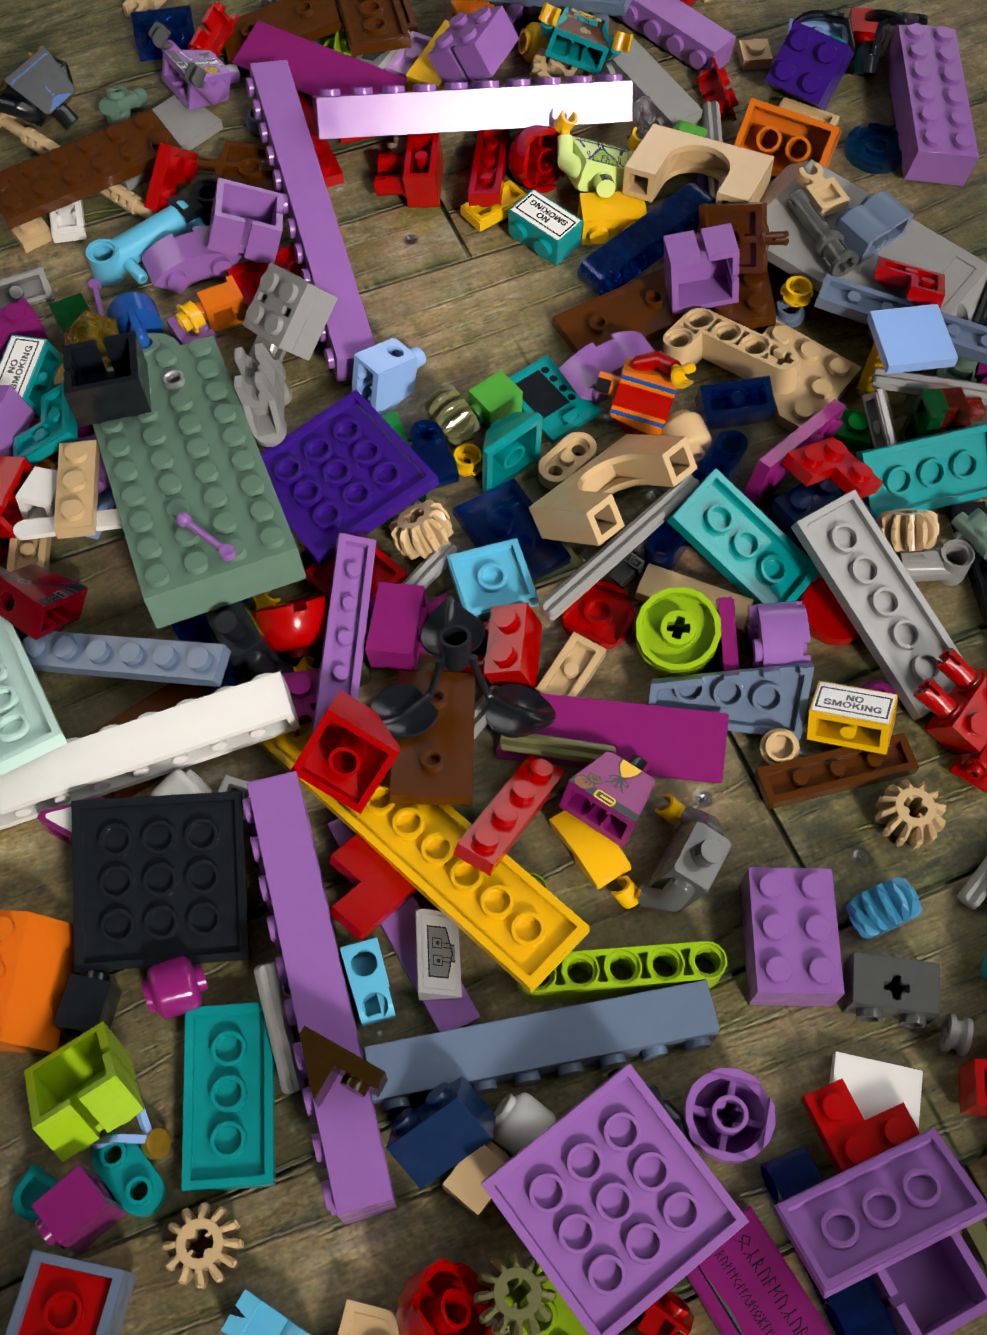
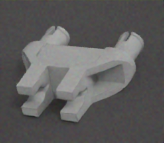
M263 343L255 344L257 362L245 354L243 347L235 348V362L241 375L234 376V388L242 403L252 434L261 446L267 448L277 446L284 440L287 433L284 406L292 400V392L284 381L286 380V371L280 359L274 360Z

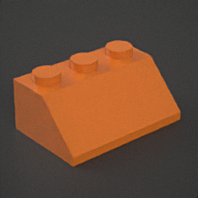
M751 97L734 146L774 156L771 176L777 177L788 165L808 160H814L828 168L842 130L838 126Z
M0 910V1051L51 1054L61 1047L63 1033L53 1023L70 973L75 974L74 924L29 911Z

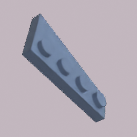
M813 662L654 678L650 681L647 705L727 713L729 715L727 731L764 735L772 729L784 728L791 731L798 740H801L814 664Z

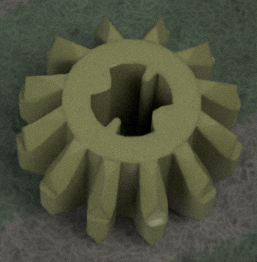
M447 384L441 389L438 388L425 400L426 411L450 444L458 446L472 438L480 429V422L454 386Z
M517 1252L509 1253L506 1261L507 1268L498 1257L493 1258L489 1263L493 1275L481 1272L477 1277V1282L488 1291H480L473 1296L475 1304H488L489 1307L478 1317L480 1324H485L494 1317L498 1322L493 1328L492 1335H502L507 1326H509L510 1335H523V1328L529 1335H538L540 1327L536 1319L548 1322L553 1316L550 1309L542 1304L551 1302L556 1298L554 1290L541 1289V1285L549 1278L544 1271L538 1276L532 1273L536 1265V1260L532 1256L526 1260L522 1268L519 1265ZM508 1285H512V1291L520 1288L523 1292L524 1297L519 1302L521 1309H517V1303H514L511 1307L506 1303L504 1297L509 1293Z

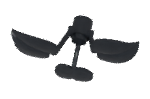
M887 9L871 10L865 14V21L878 22L874 40L862 41L858 48H856L851 20L844 17V13L829 10H811L795 18L792 25L794 21L799 23L824 21L844 25L847 30L850 47L854 52L853 57H855L853 75L872 77L877 76L880 52L890 25H911L914 23L927 25L928 16Z
M452 596L447 597L431 613L421 631V644L429 654L439 656L435 659L436 666L428 691L422 695V692L413 685L395 684L381 691L371 705V709L376 711L394 738L405 739L422 735L430 730L438 719V711L429 701L435 694L442 669L446 668L451 672H460L470 665L485 699L492 703L486 710V721L496 733L510 738L525 737L551 725L556 719V713L543 696L521 684L502 685L497 691L496 696L490 692L478 665V656L472 654L484 642V626L476 616L464 609Z

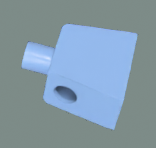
M391 338L354 354L351 393L357 390L380 415L386 414L413 392L417 369L426 363L424 352L417 346L409 349L399 340Z

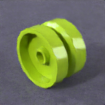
M668 587L653 594L642 605L636 620L637 649L643 662L655 673L665 677L692 675L702 672L713 660L721 638V618L714 604L701 592L687 587ZM674 630H681L683 632L681 639L672 637Z

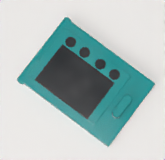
M548 355L509 377L523 391L522 412H538L543 416L542 434L552 444L601 414V409L594 402L579 398L559 370V367Z

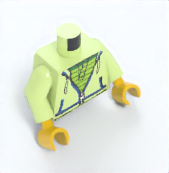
M562 109L554 121V128L561 134L557 137L558 167L566 173L574 187L579 191L597 192L600 197L608 198L615 191L623 190L624 167L643 140L636 136L637 127L633 129L628 138L627 146L631 151L627 152V149L570 135V131L578 122V115L573 111L567 120L564 116V109Z

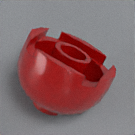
M533 125L520 131L510 145L508 167L514 179L528 190L532 191L535 189L540 193L549 192L557 186L553 183L557 181L559 176L564 177L566 174L558 167L557 137L561 134L555 128Z
M326 594L313 595L286 601L284 604L263 607L253 611L252 615L267 641L277 652L289 651L290 657L296 658L313 653L312 645L324 639L328 600Z
M440 1259L414 1274L407 1281L398 1299L396 1319L399 1334L491 1335L492 1325L486 1327V1323L480 1324L478 1317L489 1308L488 1304L478 1305L473 1302L475 1293L486 1291L477 1282L478 1276L462 1262L454 1265L446 1262L448 1259Z

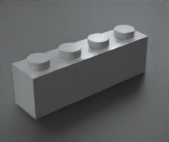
M634 37L629 53L622 52L616 58L604 61L601 74H622V80L632 81V109L650 128L654 123L673 129L678 119L700 126L703 109Z

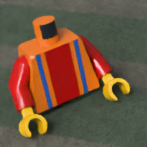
M653 351L637 355L633 359H625L620 376L600 371L594 391L613 397L609 415L614 418L616 424L626 434L661 435L677 388L683 389L694 384V381L689 380L685 374L695 372L696 366L691 362L681 365L680 361L661 351Z

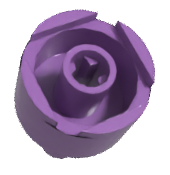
M802 601L748 606L749 624L746 625L747 646L753 649V657L750 658L751 668L811 662V655L803 656V654L807 653V643H810V631L806 608Z

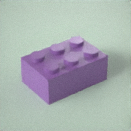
M748 867L740 882L748 1005L833 1006L845 992L832 869Z

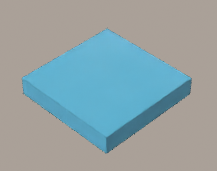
M517 538L446 555L447 565L461 606L479 620L490 618L492 606L526 602L530 607L539 605V598Z

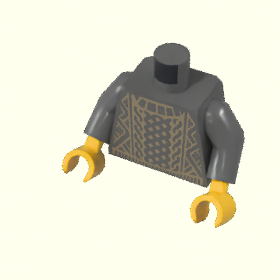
M670 793L663 794L662 797L670 804L664 810L655 808V812L670 825H675L681 822V825L678 826L647 886H644L641 890L629 876L624 875L617 878V882L623 890L618 892L611 891L610 893L625 909L633 908L640 902L642 907L670 912L682 911L708 892L732 846V842L723 836L724 830L720 821L715 816L690 806L685 808Z

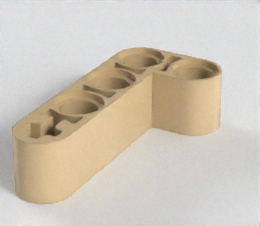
M691 309L667 330L663 336L664 353L680 361L681 365L688 362L696 365L703 358L746 380L763 378L759 386L776 394H789L796 390L798 386L800 356L797 351L709 309Z

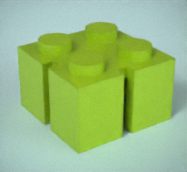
M104 1021L24 1070L32 1129L62 1162L78 1152L89 1148L95 1141L100 1139V1131L105 1129L109 1133L120 1125L128 1123L134 1116L145 1110L139 1086L135 1081L137 1078L131 1055Z

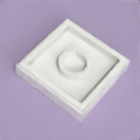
M837 1051L832 1054L829 1084L843 1078L864 1120L904 1102L919 1129L922 1070Z

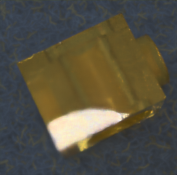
M85 310L64 332L65 343L68 345L96 339L106 364L110 359L103 344V337L119 334L116 319Z

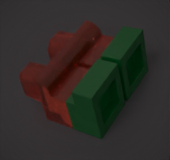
M962 387L923 389L900 432L903 440L907 441L972 426L971 422L983 419L986 409L980 396L965 397Z

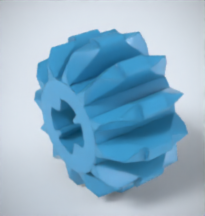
M899 877L886 880L863 891L861 894L853 897L845 907L854 930L857 929L861 938L873 939L915 919L923 910L914 887H911L905 878Z

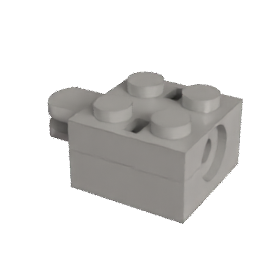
M270 262L266 272L261 277L260 286L246 311V317L242 323L244 327L257 334L248 356L257 362L255 344L263 343L274 360L280 359L281 363L286 352L309 361L338 297Z

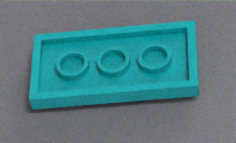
M987 422L856 452L857 459L871 467L873 473L883 481L877 493L863 498V502L877 516L883 511H891L892 509L917 508L920 510H933L987 497Z
M717 468L701 482L667 520L678 533L745 597L753 599L754 605L796 601L819 573L811 558Z
M261 1002L202 1006L185 1012L181 1191L183 1193L276 1186L275 1060Z

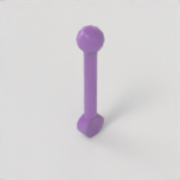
M93 278L88 281V287L94 295L99 318L97 326L99 331L107 332L110 326L105 318L100 296L102 284L99 280Z
M181 512L176 516V523L180 527H188L216 548L222 560L230 561L235 558L236 551L233 545L219 542L195 524L189 513Z

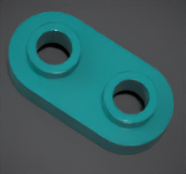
M112 1132V1133L106 1134L105 1136H107V1135H113V1134H126V1133H123V1132ZM113 1143L100 1149H93L92 1164L95 1171L125 1212L135 1217L144 1218L160 1210L166 1200L167 1186L153 1163L144 1155L139 1144ZM120 1147L122 1151L121 1158L116 1163H109L108 1153L110 1150ZM140 1183H146L148 1187L146 1196L141 1200H135L133 1196L135 1187Z

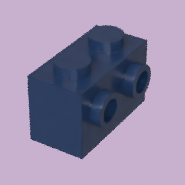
M461 1076L450 1085L447 1082H443L435 1087L427 1096L426 1102L415 1110L409 1107L399 1113L391 1123L392 1130L386 1149L417 1186L422 1189L492 1140L496 1116L466 1079Z

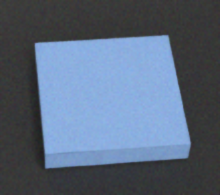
M938 304L869 312L867 321L886 374L955 367L958 356Z

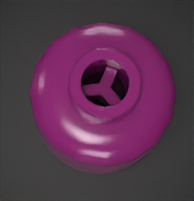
M179 956L150 967L147 971V979L141 981L150 1013L158 1012L159 1016L165 1020L200 1007L203 1001L201 992L209 989L202 965L193 967L190 959L186 956Z

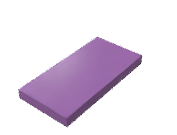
M934 1127L774 1205V1214L819 1292L825 1299L986 1218L987 1202Z

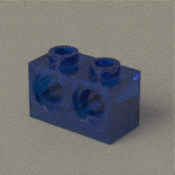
M190 5L131 13L134 38L140 62L163 59L161 48L154 45L152 38L148 34L156 21L170 31L171 35L167 40H172L181 50H189L188 44L196 32Z

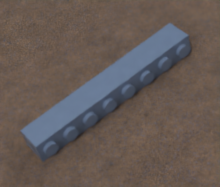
M707 980L366 1046L364 1048L366 1061L385 1071L388 1079L379 1097L372 1094L375 1108L383 1107L385 1113H392L411 1107L410 1101L425 1099L441 1083L447 1082L450 1085L461 1076L466 1079L478 1095H483L498 1090L497 1084L514 1081L517 1087L527 1086L540 1082V1075L557 1072L558 1078H567L579 1075L584 1072L583 1067L600 1064L601 1069H612L625 1065L626 1058L639 1055L643 1056L644 1061L657 1060L668 1056L669 1049L685 1047L686 1052L701 1051L711 1047L710 1041H714L720 1033V1027Z

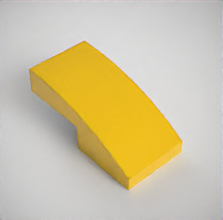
M564 810L549 819L553 832L573 853L575 864L597 890L631 870L630 862L616 843Z

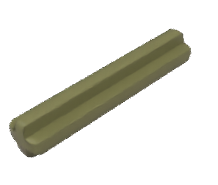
M535 733L518 738L501 735L499 744L500 749L589 764L606 752L616 754V747L613 745Z

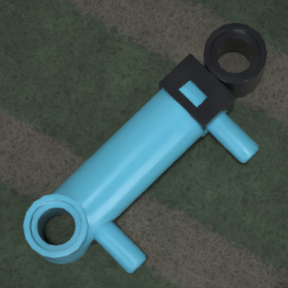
M212 178L199 180L192 187V195L186 189H183L166 199L168 207L111 240L98 239L91 242L86 248V257L93 278L99 280L102 286H114L124 280L127 271L139 284L145 283L148 280V274L138 264L142 262V255L152 245L171 233L175 238L193 232L192 227L210 225L217 180Z

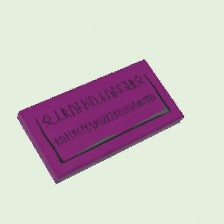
M751 1206L742 1211L749 1220V1223L685 1276L719 1335H832Z

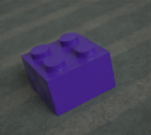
M794 21L765 81L772 89L806 105L825 111L854 52L850 45Z

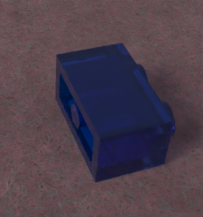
M770 375L702 385L699 387L695 397L697 413L702 416L708 431L768 422L776 410Z

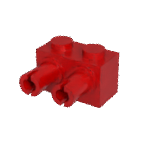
M439 133L408 134L405 152L378 153L377 165L379 174H403L375 175L374 187L377 197L404 195L407 198L408 208L440 207L444 159Z
M527 602L492 606L489 621L481 622L485 629V638L481 645L487 644V650L484 655H478V665L484 678H487L492 685L499 687L505 684H521L535 690L537 688L542 623ZM470 665L463 671H460V673H474Z
M949 648L939 656L941 660H936L934 666L955 684L950 694L944 691L933 678H927L918 686L923 692L919 689L915 690L913 696L935 714L925 730L951 754L981 752L987 743V667L974 669L956 650Z

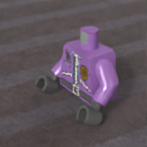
M156 21L148 34L152 38L154 45L161 48L163 52L162 80L189 110L208 105H217L227 101L230 84L240 81V72L237 65H224L209 50H181L172 40H167L171 35L170 31Z

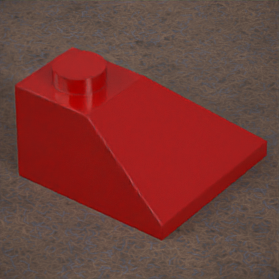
M340 690L290 772L296 771L299 778L361 814L402 749L375 710Z

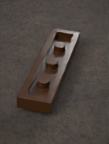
M905 733L891 736L886 755L842 747L756 768L754 776L766 809L769 810L916 773L919 766Z

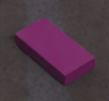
M732 597L717 598L716 610L721 618V638L719 641L721 671L739 670L734 599Z

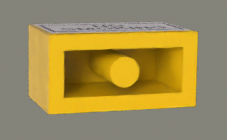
M819 681L809 709L807 740L886 755L895 724L898 694Z

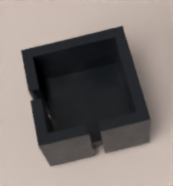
M135 331L103 337V344L113 366V371H108L96 339L63 345L64 395L78 427L152 412L148 364Z

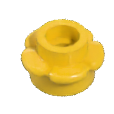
M803 276L790 277L780 290V294L783 295V301L791 307L808 305L814 293L812 283Z
M190 300L183 305L177 304L178 313L174 317L180 327L186 333L190 330H193L195 334L200 333L199 328L204 326L206 321L196 305Z
M465 443L455 449L450 463L455 467L454 471L458 475L464 477L475 476L483 470V453L478 446Z

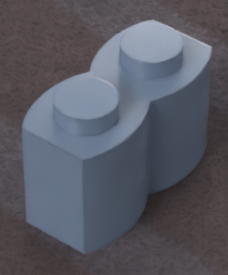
M883 190L875 195L869 194L860 205L852 209H845L836 220V230L840 231L845 237L844 243L849 250L855 251L859 259L863 261L876 254L883 246H887L900 238L907 231L914 214L886 190Z

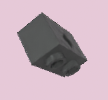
M853 952L844 962L843 982L845 994L843 995V1013L856 1014V1019L863 1022H881L883 1018L899 1020L900 1026L914 1029L926 1027V1024H929L940 1015V963ZM890 986V991L884 990V987ZM892 994L898 995V997L893 999Z

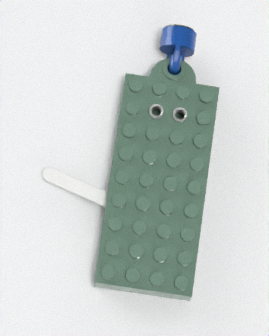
M128 292L119 295L108 306L107 320L112 336L132 331L136 332L148 364L152 412L93 424L117 509L97 511L96 531L123 528L141 593L156 628L159 629L306 579L297 545L214 335L198 338L192 342L180 345L175 338L163 334V322L156 303L152 298L139 292ZM113 366L107 368L108 371H113V370H114V369H113ZM181 512L189 513L195 524L219 542L233 545L236 551L235 558L230 561L222 560L216 548L188 527H180L176 523V516ZM54 516L19 521L13 527V533L19 540L56 536L53 530Z

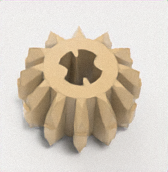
M428 499L423 503L417 500L414 505L406 507L401 513H397L394 516L395 520L389 525L393 538L392 542L396 549L402 555H407L411 560L419 556L425 559L432 552L438 553V548L449 544L448 538L454 533L446 509L442 507L441 503H434L432 499Z
M917 508L892 509L891 511H883L877 516V525L896 552L922 551L923 549H931L937 544L939 523L937 521V514L933 511Z
M908 778L902 780L898 786L894 784L889 785L885 789L884 795L880 796L876 801L875 805L879 812L875 816V823L886 825L882 831V837L890 836L891 834L896 836V847L902 846L906 840L913 850L919 848L923 842L926 844L932 843L937 838V832H940L945 827L946 820L941 816L946 812V805L935 803L938 791L928 794L924 791V781L918 782L915 788Z
M206 1202L200 1204L198 1218H196L191 1209H183L181 1213L186 1224L181 1227L171 1222L167 1227L171 1233L177 1235L176 1241H166L162 1244L163 1251L177 1253L165 1264L168 1271H175L182 1267L178 1276V1282L187 1285L195 1275V1284L199 1289L206 1288L209 1272L217 1283L224 1282L225 1274L220 1266L224 1263L236 1269L239 1261L229 1256V1251L239 1250L244 1247L243 1240L229 1238L238 1231L240 1223L234 1219L224 1224L228 1210L222 1206L211 1217V1207ZM206 1233L205 1237L213 1240V1247L205 1249L203 1258H200L201 1253L194 1251L193 1247L194 1243L202 1241L203 1234Z

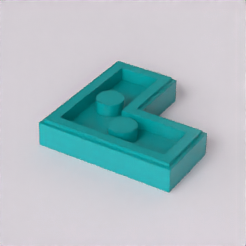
M64 382L41 396V422L13 438V457H25L31 465H34L58 451L59 443H69L78 439L77 422L64 395Z

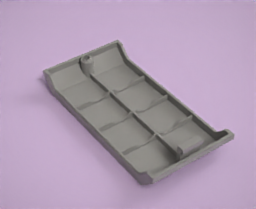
M808 160L788 165L770 183L759 202H767V225L769 231L789 232V236L786 237L789 238L787 246L769 245L767 261L792 276H803L809 279L813 289L819 292L826 273L833 275L830 271V264L825 257H819L815 251L816 243L786 204L787 198H790L789 195L793 191L805 189L797 183L796 176L801 167L805 169L806 173L810 174L813 163L816 162ZM822 166L824 170L823 177L825 179L834 177L850 198L847 208L852 209L860 205L864 198L869 195L868 192ZM844 210L824 217L833 230H836V220ZM912 219L907 231L900 238L887 246H883L870 258L863 261L859 259V262L852 271L839 277L908 300L906 299L907 288L900 286L897 289L886 288L878 283L879 280L873 279L879 256L944 274L945 297L940 311L973 322L987 287V263ZM939 368L923 370L922 372L935 376Z

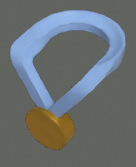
M146 1110L136 1115L143 1135H107L95 1141L91 1146L100 1149L113 1143L141 1144L142 1151L147 1158L160 1159L169 1153L171 1139L166 1130L162 1128L152 1129Z

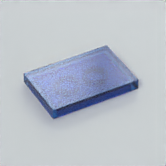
M515 478L453 508V515L476 548L517 538L533 582L571 563V555L561 541L542 539L529 509L533 503Z

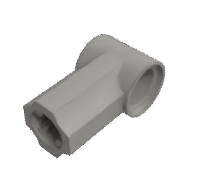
M959 539L949 540L943 547H932L922 551L896 552L914 582L938 580L940 583L948 586L961 583L975 559L973 547L968 542Z

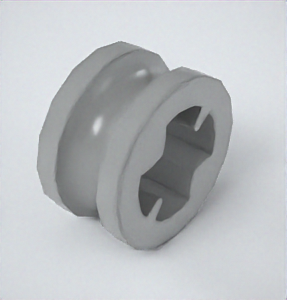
M948 1013L944 1018L940 1031V1050L948 1053L951 1049H954L958 1056L965 1057L972 1043L973 1020L968 1017L958 1020L955 1014Z

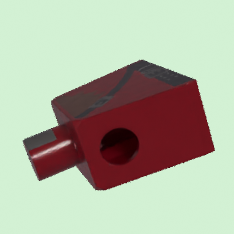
M30 564L12 572L0 567V616L31 638L37 640L80 620L88 587L38 565Z

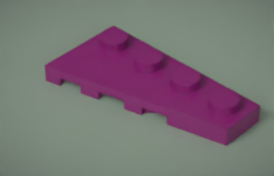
M834 399L761 457L743 494L758 508L792 474L781 464L787 452L834 437L843 425V421L840 418L846 406Z

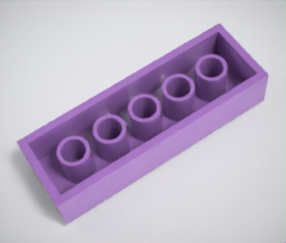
M919 23L896 25L886 47L885 58L904 179L964 186L979 159L956 31L946 26L936 27Z

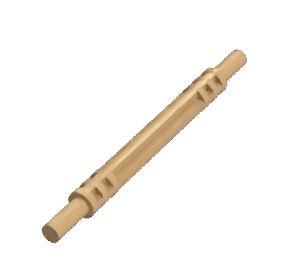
M5 116L2 119L1 125L3 128L19 137L24 145L39 155L61 147L34 128L25 127L9 116ZM121 184L99 192L134 216L140 215L147 219L158 213L145 208V200Z

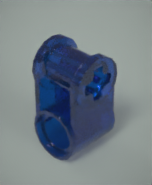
M427 419L414 423L410 430L411 449L437 475L440 485L434 489L459 482V473L455 459L448 449L439 425Z

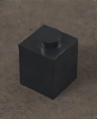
M88 970L85 976L70 973L53 1025L63 1034L75 1037L82 1035L102 1021L110 1029L122 992L111 982L112 977L107 974Z

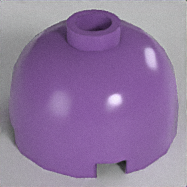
M718 1068L703 1075L689 1089L683 1104L684 1125L690 1142L703 1156L717 1163L739 1164L754 1158L770 1142L776 1126L775 1106L771 1097L768 1098L766 1091L760 1086L761 1083L755 1076L738 1068Z

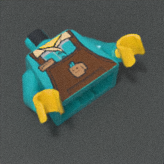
M547 2L544 3L538 20L541 21L540 33L545 38L550 39L545 56L597 75L600 74L605 60H612L622 52L629 53L633 39L632 34L616 30L613 39L608 33L607 22L591 15L590 12L585 13L572 7H565L561 14L562 10L560 8H556Z

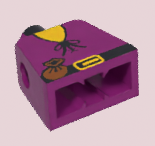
M606 752L569 780L559 807L624 848L655 785L653 777L646 774L649 767L642 757L631 755L627 760H624L613 752Z

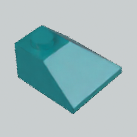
M513 412L503 420L495 421L486 431L482 471V493L486 497L540 460L543 416L538 412Z

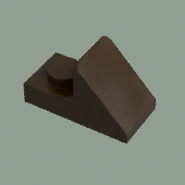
M304 1025L299 1035L313 1099L318 1107L324 1101L338 1075L343 1077L340 1084L356 1095L365 1097L368 1091L377 1097L380 1096L388 1081L385 1071Z

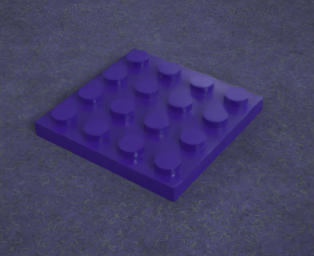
M357 390L285 436L284 440L277 446L268 447L260 453L291 533L319 566L335 557L339 533L364 537L440 485L437 475Z

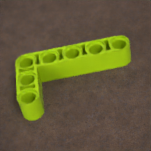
M529 873L548 890L547 883L541 876L536 873ZM709 941L571 951L547 976L548 982L544 986L537 987L532 993L528 992L518 981L517 987L524 999L534 1003L620 997L707 980L710 989L718 983L727 967V956L720 945ZM699 958L710 960L714 965L715 972L711 974L703 973L697 968L695 960ZM658 961L668 963L672 967L674 974L669 977L658 975L653 968V963ZM617 964L624 965L631 971L632 977L628 980H619L612 975L610 968ZM576 967L582 968L587 971L590 980L582 984L575 983L569 978L568 971Z

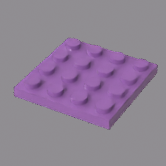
M630 1063L624 1065L481 1181L483 1188L589 1335H617L749 1223V1220Z

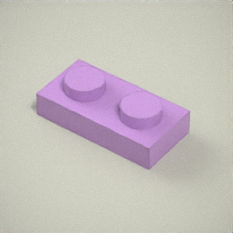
M411 31V48L400 49L386 65L385 70L405 77L432 37Z

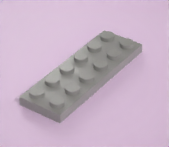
M854 489L797 521L791 528L914 721L931 712L930 709L913 696L915 690L919 689L923 692L918 688L920 683L927 678H933L948 694H950L955 686L944 673L934 666L935 661L941 660L939 656L949 648L956 650L961 657L962 655Z

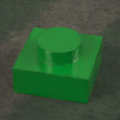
M845 408L840 418L843 421V425L834 436V439L851 448L863 451L868 450L872 437L866 414Z

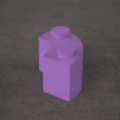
M209 226L192 227L193 232L175 238L172 233L152 245L142 255L141 259L154 286L181 294L188 286L200 280L212 278L224 280L227 276L226 269L235 266L242 256L240 253H238V256L222 255L216 251L208 250Z
M635 331L611 334L613 340L597 347L593 342L570 357L559 370L579 398L599 404L609 396L594 391L599 372L604 371L620 376L625 359H633L637 355L653 352L654 349L645 337Z

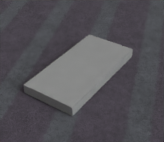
M173 95L152 109L180 144L181 148L189 151L223 129L222 120L208 109L200 107L189 110L176 95ZM153 169L119 184L129 190H133L152 177Z

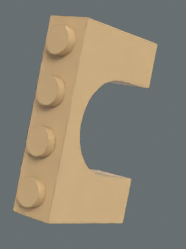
M653 123L624 167L622 194L653 202L664 183L671 177L683 173H700L708 175L722 184L717 191L715 203L759 202L770 183L774 156Z
M626 434L532 504L529 509L542 539L600 546L625 526L612 494L641 485L675 487L698 468L686 436Z

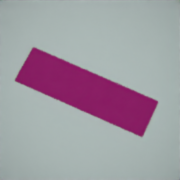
M257 21L232 62L234 65L250 71V63L287 60L296 89L312 96H320L319 89L331 88L340 89L341 95L351 94V87H372L373 93L382 92V86H403L407 82L405 77L261 21Z
M539 693L553 707L556 719L551 725L535 732V734L613 745L616 747V755L624 760H627L631 755L642 757L648 764L649 769L646 774L649 776L722 783L729 719L727 713ZM499 734L496 757L503 760L524 762L530 754L500 749L501 735ZM538 756L557 766L585 768L589 765V763Z

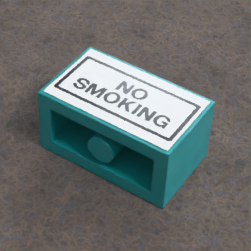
M535 189L509 209L508 234L556 266L581 244L583 220Z
M11 335L0 362V385H11L36 413L34 417L41 418V396L52 390L54 378L60 365L63 363V356L47 339Z

